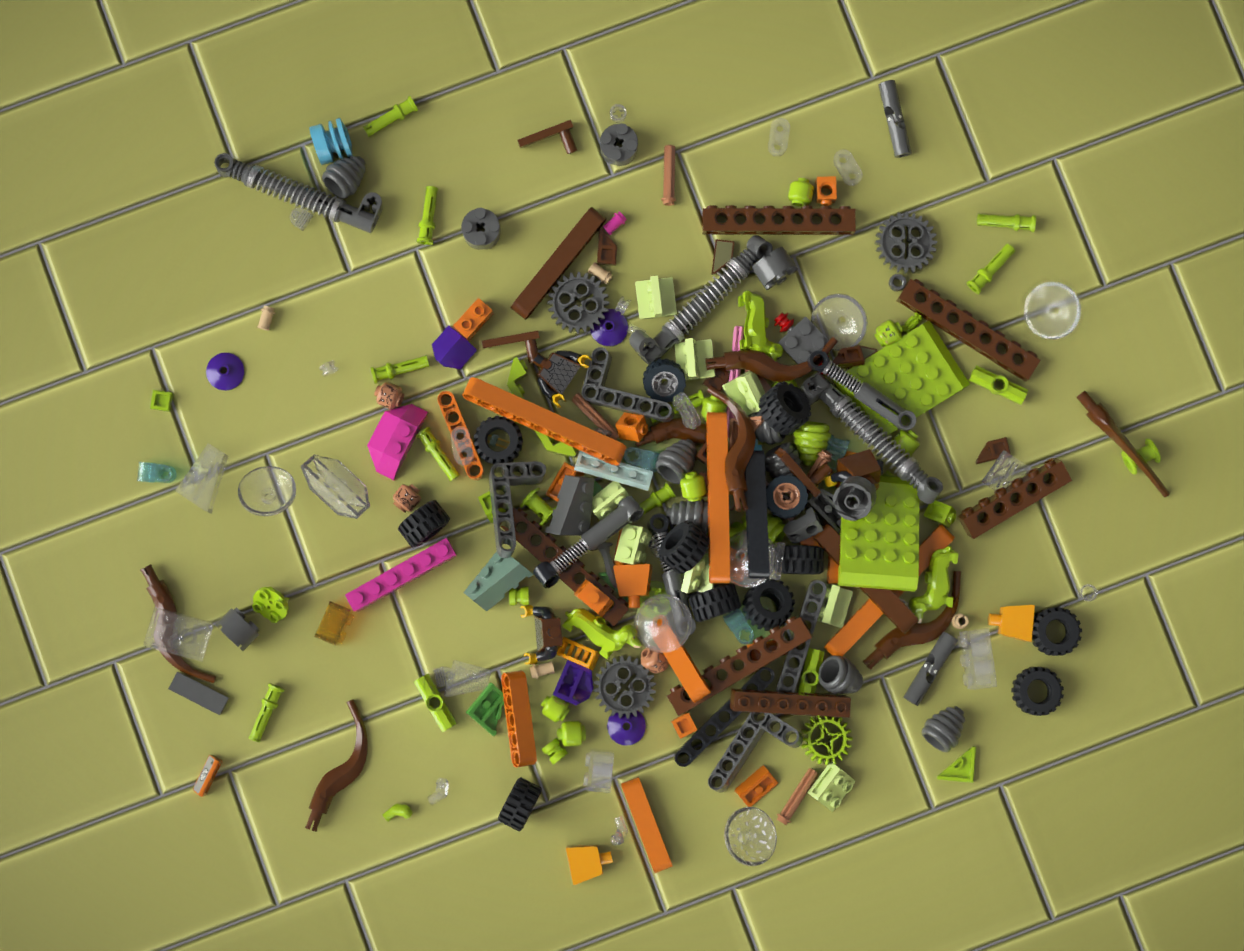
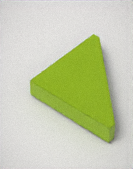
M972 746L941 772L937 779L973 783L976 747Z

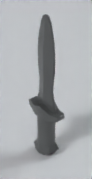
M605 541L595 550H599L602 554L608 578L613 587L617 588L613 570L614 563L610 555V546L613 543Z

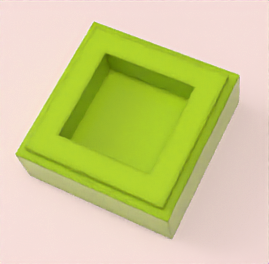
M153 390L150 409L170 412L173 393Z

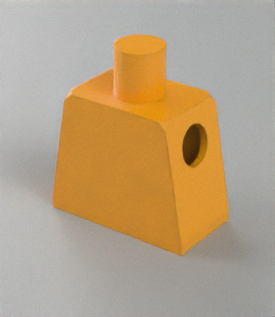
M1035 605L1000 607V614L989 613L988 625L998 626V634L1032 642Z
M598 845L566 847L573 885L602 875V865L613 863L611 851L599 854Z

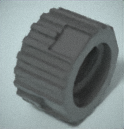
M901 274L893 275L888 283L890 289L896 292L902 291L906 285L905 277ZM895 279L901 280L902 284L900 287L894 285L893 281Z

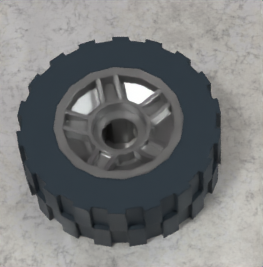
M658 359L653 361L646 367V371L643 373L644 389L651 399L666 403L673 402L683 394L686 387L684 371L673 360Z

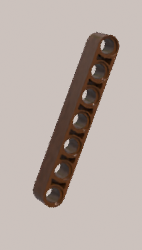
M590 207L513 302L511 309L523 319H528L550 292L552 286L557 283V280L562 277L603 226L607 218L593 207Z
M826 523L823 526V531L814 535L813 538L840 565V535ZM859 587L903 634H906L919 621L891 590Z

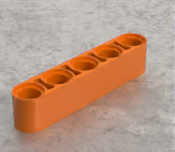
M442 391L437 398L438 404L469 478L479 480L484 475V468L456 398L450 391ZM450 396L452 398L451 403L443 405V397ZM453 413L459 415V419L455 423L449 421V416ZM464 431L466 432L465 439L457 440V432ZM465 449H472V457H463ZM473 466L480 467V473L477 476L470 474V469Z
M663 615L648 625L651 634L691 700L696 703L710 694V688L668 619Z
M522 670L506 672L502 674L501 683L511 760L516 768L534 765L537 761L526 675Z
M639 777L621 783L654 873L673 867Z

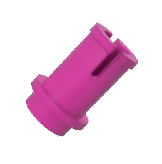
M620 211L614 213L615 216L602 226L609 235H612L622 224L625 225L627 219Z

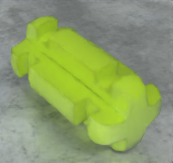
M915 312L914 316H911L902 325L904 333H909L910 330L912 331L919 324V321H922L923 318L919 313Z

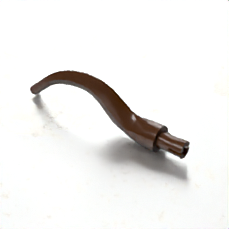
M832 337L821 351L828 355L838 340ZM754 350L724 352V356L705 358L707 370L726 368V371L746 369L765 379L777 382L791 381L812 371L807 361L797 365H783L765 353ZM820 356L813 358V362L817 366L823 361Z
M711 385L707 392L729 407L738 425V437L726 456L725 476L728 492L734 497L736 511L741 512V504L743 511H746L748 506L745 492L748 488L745 469L755 448L756 437L754 428L745 411L734 400Z
M1085 390L1076 398L1088 411L1086 416L1137 464L1163 497L1169 496L1167 488L1121 432L1101 402L1096 404Z
M683 417L672 419L669 422H660L650 426V431H647V434L642 438L643 441L635 443V445L639 448L653 441L658 444L673 438L689 439L694 443H706V424Z
M151 564L142 568L140 571L149 585L146 589L155 605L153 636L160 653L172 666L181 672L214 683L216 676L192 668L176 651L173 644V630L176 624L177 610L172 595L164 580L158 579Z
M954 571L951 595L953 597V607L946 606L944 611L931 622L916 623L906 634H903L897 627L891 630L874 645L876 649L862 661L867 665L868 669L872 670L883 658L888 659L901 647L931 642L947 629L959 603L961 571Z
M354 699L347 702L356 724L354 751L345 763L327 772L316 787L309 805V809H312L305 826L306 829L310 830L314 821L312 831L317 832L322 815L327 814L333 797L360 775L366 762L368 750L367 733Z

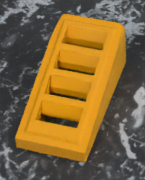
M563 637V644L558 649L557 655L593 671L600 657L599 652ZM568 643H569V644H571V646H570V648H569V650H568V653H567V655H566V654H564V652H565L566 647H567V645H568ZM575 647H578L574 658L571 657ZM585 650V653L580 661V655L582 651ZM590 653H592L588 663H586Z

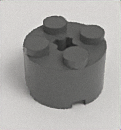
M624 123L614 124L606 128L600 137V152L603 159L607 163L617 166H625L634 160L638 150V139L633 129ZM616 143H622V147L616 146Z
M477 208L466 214L462 221L461 229L467 244L477 250H486L495 246L500 239L501 233L496 215L484 208ZM484 226L485 231L482 232L480 230L478 232V227L482 228Z
M783 247L770 252L771 255L766 258L764 256L752 266L754 273L766 290L771 289L776 283L780 285L787 280L786 275H791L798 270Z
M849 476L840 484L833 496V504L837 509V513L850 521L864 518L876 502V487L864 477Z
M236 607L234 610L231 608L215 626L218 629L222 626L220 629L222 633L237 647L241 644L240 649L244 651L259 636L258 632L260 630L252 621L247 623L244 620L246 616Z

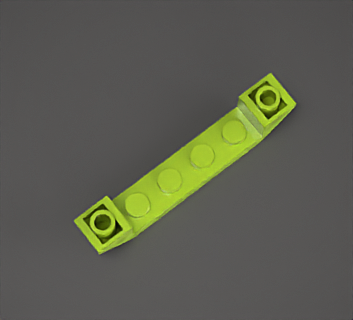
M515 357L513 358L507 386L512 394L524 399L523 394L525 392L520 384L516 385L515 383L527 376L526 370L528 367L523 359L519 361ZM535 431L547 452L571 458L577 456L575 451L578 449L562 442L553 446L552 443L555 442L553 438Z

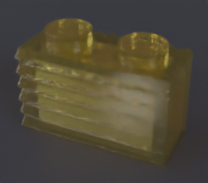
M330 601L314 637L338 646L339 643L342 644L347 634L344 630L347 625H351L354 615H352L353 610Z

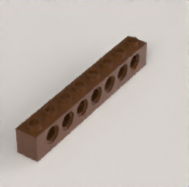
M709 205L703 208L702 235H854L856 232L855 209H851L850 206H840L839 209H832L831 206H821L820 209H813L812 206H802L801 209H794V206H783L780 209L775 208V206L756 208V206L749 205L744 206V208H737V206L729 205L725 206V208H718V206ZM724 216L727 222L721 224L717 222L716 218ZM737 216H743L746 219V222L743 224H739L736 222L735 218ZM762 216L765 222L758 224L754 218ZM781 216L784 222L777 224L773 218ZM794 216H799L802 218L803 222L801 224H796L793 222L792 218ZM818 216L821 218V223L815 224L811 218ZM837 216L840 219V223H832L831 217Z
M910 279L896 300L1024 382L1029 380L1041 361L1034 352L1030 350L1025 351L1018 342L1014 340L1009 341L1004 338L1005 335L998 330L993 331L986 322L982 320L977 321L967 310L961 311L953 301L948 299L945 301L937 291L926 289L924 284L917 279ZM922 294L925 297V302H918L916 295ZM932 305H939L941 307V312H934L932 309ZM950 314L955 315L957 323H951L948 316ZM965 325H971L973 333H967ZM981 335H987L990 342L988 344L983 343ZM998 345H1003L1005 347V354H1001L998 352ZM1014 355H1019L1022 358L1021 364L1014 362Z
M514 507L512 508L516 541L541 563L544 561L550 563L558 559L557 556L560 557V554L563 555V552L566 553L567 549L563 545L559 548L555 544L557 540L549 533L546 535L540 531L542 527L534 520L531 523L526 518L528 514L520 507L517 510ZM521 522L527 524V530L523 533L517 531V525ZM501 526L505 531L509 530L507 527ZM534 535H539L542 538V542L537 546L531 543V538ZM554 548L556 550L555 557L547 558L545 555L546 550ZM576 559L577 561L571 563L569 570L559 574L560 580L576 592L581 584H577L574 581V576L577 573L584 574L585 580L597 586L599 590L614 601L613 608L609 609L603 616L614 627L628 612V603L622 597L617 599L612 594L614 592L612 588L607 584L602 586L598 582L600 578L592 571L590 573L583 569L585 565L579 559Z
M795 615L786 621V626L780 628L778 625L769 631V636L764 638L761 635L753 640L754 645L749 648L745 645L736 650L737 655L732 658L728 655L719 660L721 664L715 668L711 665L702 670L704 672L702 677L708 679L711 683V693L696 703L685 696V689L680 684L670 689L671 694L667 695L678 716L813 638L814 636L802 617L797 618ZM788 629L794 632V638L791 641L784 637V633ZM771 639L775 640L778 644L777 649L774 651L768 648V641ZM754 649L759 650L761 653L759 660H754L751 657V652ZM737 659L744 662L742 670L735 668L734 663ZM720 669H724L727 672L725 680L718 677Z

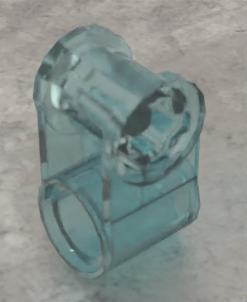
M831 434V439L828 441V447L826 448L832 454L831 458L836 462L838 459L843 458L850 440H841ZM837 467L831 468L832 473L837 471Z
M630 447L625 451L623 459L626 464L657 473L655 464L660 453ZM635 452L634 455L637 456V459L634 458L633 461H630V457L627 454Z
M139 462L137 481L171 483L175 480L177 474L176 470L171 466ZM163 472H169V475L163 476Z
M740 608L722 617L730 631L733 632L741 644L747 645L753 641L754 633ZM742 631L750 632L748 641L740 639Z

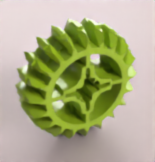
M816 716L817 721L810 717L809 719L812 724L810 725L806 722L804 724L808 727V730H801V733L806 734V737H803V741H806V744L801 745V747L809 748L805 755L812 753L813 755L810 758L812 761L818 757V764L822 763V759H824L825 765H829V759H831L833 764H836L835 757L842 761L843 757L840 754L843 752L845 755H848L849 752L844 749L845 747H852L851 744H847V740L851 741L853 737H847L846 735L852 731L851 729H844L848 723L844 722L841 725L842 717H839L836 721L835 717H830L829 719L828 716H824L822 719L821 716ZM824 723H832L840 731L830 733ZM819 725L820 735L811 741V734L814 728ZM824 733H827V736H834L829 739L828 744L820 741L824 738ZM842 737L840 747L834 752L833 742ZM824 745L829 755L819 754L813 746Z

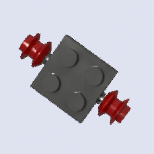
M782 312L774 320L776 322L774 326L779 325L781 327L780 332L788 330V333L778 344L782 346L783 350L797 364L806 362L811 353L822 350L829 340L806 316L794 327L792 326L794 319L789 320L787 318L788 313L784 314Z

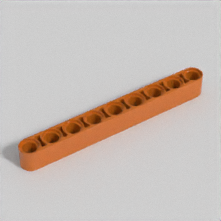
M471 377L462 394L466 400L609 464L619 466L627 449L623 443L478 378Z
M707 412L709 583H730L729 492L725 476V460L728 454L727 412Z
M942 524L919 546V576L930 565L933 553L936 550L946 548L955 538ZM891 590L898 598L904 592L902 590ZM869 598L826 643L824 648L832 656H843L882 616L883 612Z

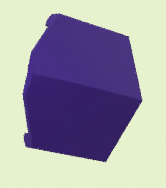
M449 325L432 344L435 359L441 365L459 370L477 352L473 345Z
M567 660L553 696L576 706L590 698L594 688L592 670Z

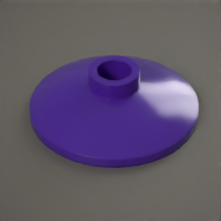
M608 309V313H603L606 319H599L600 326L594 324V331L591 328L590 331L597 343L603 346H615L625 339L628 332V323L621 312L615 309ZM607 323H611L613 328L608 330L605 326Z
M231 353L215 355L209 361L206 368V375L210 384L223 391L236 388L242 382L245 373L242 361ZM223 367L227 368V372L225 374L221 373V369Z
M638 710L636 711L637 717L630 713L629 719H627L626 714H623L621 719H619V713L617 712L614 716L610 715L607 729L610 737L616 743L628 746L641 740L645 733L646 723L643 715ZM624 723L630 724L629 730L623 729Z

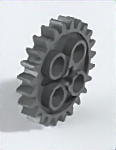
M906 211L904 217H902L900 212H898L896 219L891 215L889 217L890 222L884 220L885 227H879L882 233L876 234V237L880 238V240L875 241L876 245H880L876 252L882 253L878 257L879 259H886L883 265L890 263V270L895 266L897 267V273L901 269H903L904 274L907 273L908 269L914 273L915 267L921 270L922 264L928 265L927 259L932 260L933 255L930 253L936 252V249L932 246L937 244V241L932 239L936 234L930 233L934 227L926 226L929 222L928 220L925 222L921 221L922 215L916 219L915 213L909 217ZM905 226L908 228L907 242L909 243L907 246V259L904 258L905 243H902L905 239ZM898 229L901 232V236H893L892 230ZM911 230H918L920 237H913ZM917 248L920 251V255H912L911 249ZM892 249H900L901 255H893Z
M580 272L577 273V277L570 273V279L563 276L564 282L557 280L558 288L552 286L555 293H549V297L553 300L547 301V303L553 307L549 308L548 311L555 312L551 316L552 320L557 319V326L562 323V330L569 327V333L576 329L577 334H579L580 329H583L586 334L588 327L594 331L593 325L597 324L600 326L599 319L605 320L606 318L603 313L609 312L608 309L604 308V306L610 305L608 301H604L609 295L602 294L606 288H599L601 281L595 283V276L588 279V273H585L584 277H581ZM585 286L587 287V292L585 294H578V288ZM565 295L571 297L570 302L567 304L561 303V298ZM589 295H594L592 298L586 299ZM578 299L582 304V306L578 307V305H576L575 302ZM591 302L596 303V308L593 311L586 309L587 305ZM578 312L580 316L577 320H571V313Z
M620 656L619 662L613 658V664L606 662V669L600 667L603 673L596 674L600 680L594 681V684L599 686V688L594 689V692H599L600 695L595 697V699H602L599 706L606 705L605 712L611 709V716H614L617 712L619 713V719H621L623 714H626L627 719H629L630 713L637 717V710L644 713L642 707H650L647 700H654L650 694L656 693L655 690L651 689L656 683L650 682L654 675L648 676L649 670H644L642 664L638 665V658L631 662L630 656H628L627 661H624L623 656ZM622 668L627 669L629 672V676L626 679H621L618 676V671ZM635 673L636 677L628 686L630 690L628 692L625 690L617 701H614L613 698L621 690L620 684H626ZM635 681L643 682L644 688L641 691L634 690L633 683ZM610 683L615 684L617 687L614 694H609L605 690L606 686ZM629 696L632 699L631 705L623 706L621 698Z

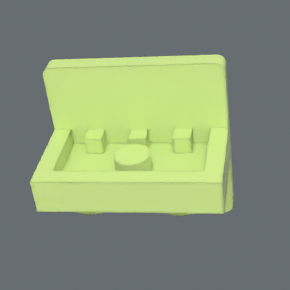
M657 275L650 276V280L635 282L640 319L677 315L672 277L658 279Z
M693 338L685 339V342L674 345L676 363L683 369L686 380L715 377V369L707 370L705 358H714L713 342L711 339L696 341Z
M747 371L722 386L726 395L734 400L745 411L747 416L751 413L760 412L759 400L765 394V391L757 374Z
M612 481L593 497L592 512L601 521L615 510L619 502L629 496V494L618 482Z
M631 524L624 526L614 560L630 565L644 564L647 553H645L646 546H649L652 538L650 531L642 526Z
M704 554L698 564L691 570L681 573L683 580L682 592L691 593L698 591L702 593L714 589L715 583H709L708 554Z
M820 583L814 585V594L822 592L823 587ZM825 583L827 588L817 621L842 628L853 592ZM809 602L807 609L808 612L812 613L817 609L815 602Z
M830 762L807 793L833 812L835 808L840 806L844 796L852 790L855 780L841 768Z

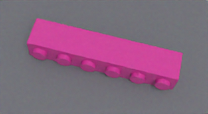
M445 538L345 594V597L353 611L358 612L451 560L457 554L448 538Z

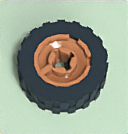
M781 475L776 477L766 488L768 510L779 518L795 517L803 511L807 504L808 493L806 486L795 476ZM784 493L789 494V500H783Z

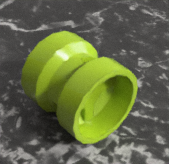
M523 586L519 589L511 588L509 590L510 606H516L518 603L529 605V586Z
M557 738L541 749L544 754L550 757L549 760L553 765L568 754L566 749L560 746V741Z

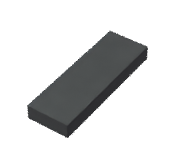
M180 672L176 673L168 688L218 715L222 714L229 700V697Z

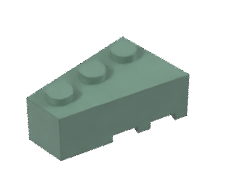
M496 551L463 593L484 610L488 611L505 597L504 594L511 588L516 589L521 580L526 576L530 578L533 574L513 557L502 558Z

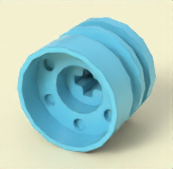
M341 118L336 119L337 128H334L332 121H328V131H325L322 124L309 127L321 165L334 162L333 153L337 152L340 159L344 158L342 150H345L348 157L353 155L350 135Z

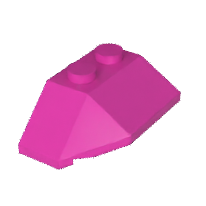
M409 404L384 412L367 445L376 472L392 480L395 479L428 415L427 411Z

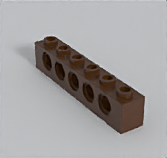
M1056 458L1048 459L1040 468H1033L1023 478L1014 479L1008 487L999 488L991 497L982 498L974 507L965 508L961 512L962 514L957 517L967 535L975 539L1071 482L1072 479L1063 462ZM1049 473V479L1044 482L1045 474ZM1033 483L1032 490L1027 491L1028 485ZM1017 493L1016 499L1011 501V495ZM1000 502V508L995 511V504ZM984 512L983 519L978 521V515Z
M731 688L730 708L733 711L850 718L851 698L847 695Z

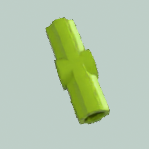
M977 365L968 380L989 390L992 394L1000 395L1019 405H1022L1028 389L1007 380L1004 376H998ZM995 381H1000L1002 383V390H998L995 388Z
M808 648L798 692L815 693L817 683L819 682V669L823 662L824 651ZM809 672L815 676L814 682L810 684L805 681V675Z
M429 673L415 680L416 687L441 731L444 732L456 725L457 723ZM433 697H437L440 700L438 708H433L430 704Z

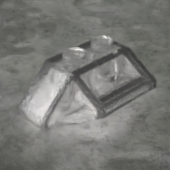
M314 454L301 465L309 489L337 515L358 519L370 508L367 486L339 460L319 457V455Z

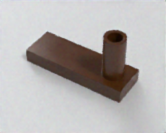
M571 120L517 140L519 147L523 148L560 134L567 154L578 151L570 129H573Z
M539 331L482 340V346L487 348L525 341L528 362L533 363L532 361L538 353L536 339L540 338Z
M779 448L774 452L792 474L806 486L810 494L817 497L821 493L817 486L833 472L826 463L808 478L786 451Z

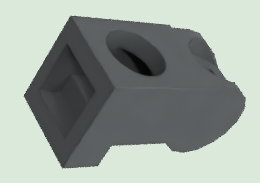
M812 507L805 511L806 515L785 524L783 531L792 543H799L823 531L820 519Z

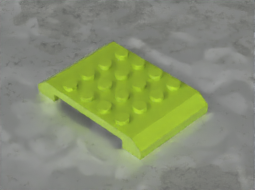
M930 320L902 336L900 341L886 346L866 358L864 365L853 366L847 370L849 375H852L861 383L867 382L906 410L913 412L916 418L970 385ZM832 380L842 394H847L851 397L852 402H856V407H861L860 411H865V415H869V419H874V424L878 423V428H883L882 433L887 432L888 436L898 430L893 423L856 399L853 391L850 392V389L844 388L845 386L836 382L837 380ZM884 406L886 409L897 415L895 412ZM903 415L901 423L906 425L910 422L908 416Z
M880 476L879 488L876 490V502L868 515L855 521L841 517L838 586L902 591L917 590L919 579V497L916 491L917 488L914 489V484L910 485V481H902L900 477Z

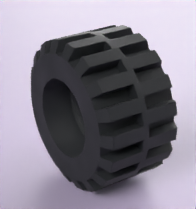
M778 382L759 400V411L763 416V420L775 432H779L782 435L794 433L810 419L811 406L805 394L792 383Z
M504 416L488 417L486 421L483 420L481 422V425L476 429V434H474L476 451L489 464L495 465L497 463L512 462L514 458L519 456V452L522 450L523 438L518 425L513 420ZM495 430H504L510 437L509 446L500 452L491 450L487 443L488 436Z
M432 500L410 514L399 525L398 530L409 545L414 548L422 545L448 524L450 517L437 500Z
M691 521L681 522L664 538L660 545L658 557L676 573H686L697 565L706 553L709 546V537Z
M778 546L775 548V572L799 575L821 574L824 572V549L819 546Z
M772 578L770 581L769 579H760L745 594V599L742 602L744 608L742 610L743 613H747L745 618L752 621L750 623L752 626L756 624L757 629L761 630L764 628L765 631H769L778 625L781 627L792 615L791 613L795 608L793 607L795 599H792L794 595L793 592L788 591L790 589L788 585L786 587L783 585V581L776 582V578ZM760 597L772 599L777 606V612H770L764 609L761 605Z
M731 583L689 598L696 622H702L738 610L742 606L735 584Z
M1053 607L1044 609L1035 615L1036 618L1033 621L1032 632L1034 642L1032 644L1034 647H1038L1040 652H1044L1046 655L1063 656L1071 653L1073 648H1077L1079 645L1078 641H1081L1082 638L1080 636L1082 628L1079 627L1081 623L1079 620H1076L1077 616L1074 613L1071 614L1068 609ZM1058 620L1065 627V637L1060 643H1052L1047 638L1046 627L1050 621Z
M1029 667V669L1022 670V673H1018L1017 679L1013 680L1012 684H1014V687L1011 688V692H1013L1014 696H1012V699L1016 701L1015 705L1021 708V711L1035 716L1048 715L1050 712H1054L1056 707L1062 703L1060 702L1061 698L1063 699L1064 694H1062L1064 687L1060 684L1062 681L1060 678H1057L1055 672H1051L1048 668ZM1033 680H1041L1047 687V696L1040 703L1031 701L1028 696V686Z
M522 777L517 779L498 816V821L517 831H521L542 792V788Z

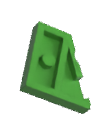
M489 683L466 711L472 719L494 737L497 733L498 719L501 718L502 714L501 708L504 705L503 692L493 683Z

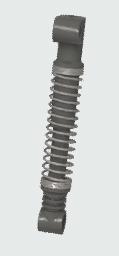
M226 153L219 154L214 161L217 172L222 177L237 179L251 189L256 186V191L262 187V193L268 189V196L274 191L273 198L279 193V200L284 195V202L291 198L290 204L295 203L296 207L300 205L301 209L305 207L307 211L312 210L313 214L318 212L319 216L321 214L324 215V218L328 216L330 221L337 223L341 221L368 233L373 232L383 210L381 197L377 193L371 192L366 194L360 207L356 208L347 204L341 198L336 196L332 198L331 194L326 196V193H321L319 189L316 191L314 187L309 189L308 185L298 184L297 181L292 182L291 178L287 180L286 176L281 178L280 174L276 175L274 171L270 173L268 169L264 171L263 167L255 164L247 165L233 159ZM223 163L230 164L227 168H221ZM369 204H373V205H372V211H373L374 214L369 213V212H370V205H369Z
M759 235L752 236L747 242L746 249L743 250L744 253L741 252L740 256L732 257L727 262L726 266L729 269L726 271L724 268H721L724 274L722 275L717 272L720 278L717 279L713 276L716 282L713 284L711 281H708L711 286L704 285L707 290L704 292L700 289L702 295L695 293L696 297L691 298L692 301L690 303L687 302L688 305L686 307L682 306L683 310H678L679 314L677 316L674 315L675 318L673 320L669 319L670 322H666L662 326V331L651 338L642 330L633 332L629 338L632 348L648 365L660 359L673 345L685 339L684 335H688L689 330H693V326H698L697 322H702V317L705 318L706 313H711L710 309H715L714 304L719 305V300H724L723 295L728 296L727 291L732 292V287L736 288V283H741V279H745L750 274L751 267L764 256L766 258L771 255L770 252L773 251L772 244Z
M820 372L815 373L804 381L800 391L805 394L809 405L821 399L836 418L840 417L842 419L841 422L846 423L845 427L849 426L850 431L853 430L855 432L854 435H859L858 439L862 438L864 440L863 444H869L867 448L874 445L875 447L872 449V452L878 449L879 452L876 456L882 453L884 456L881 460L888 459L885 465L891 462L890 469L894 466L897 467L894 473H897V476L902 481H910V485L914 484L913 488H917V495L921 501L927 504L935 501L943 490L942 482L935 477H928V474L921 470L919 462L914 457L909 458L910 453L904 454L905 449H900L901 445H896V440L891 441L892 436L886 437L887 432L882 433L883 428H878V423L874 424V419H869V415H865V411H860L861 407H856V402H852L851 397L847 394H842Z

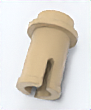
M596 262L588 270V273L598 278L601 284L605 283L607 285L613 278L611 271L607 272Z
M264 306L261 309L262 314L257 328L269 331L272 317L276 313L274 312L275 308Z
M963 614L953 616L952 625L955 628L962 629L968 625L969 620L967 616ZM959 618L962 619V624H961V625H960L959 622H958V621H959Z
M552 661L536 666L533 664L532 667H529L532 678L536 679L539 676L555 673Z

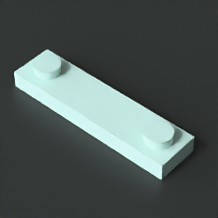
M579 451L574 470L646 491L649 490L653 471L625 463L615 466L582 451Z

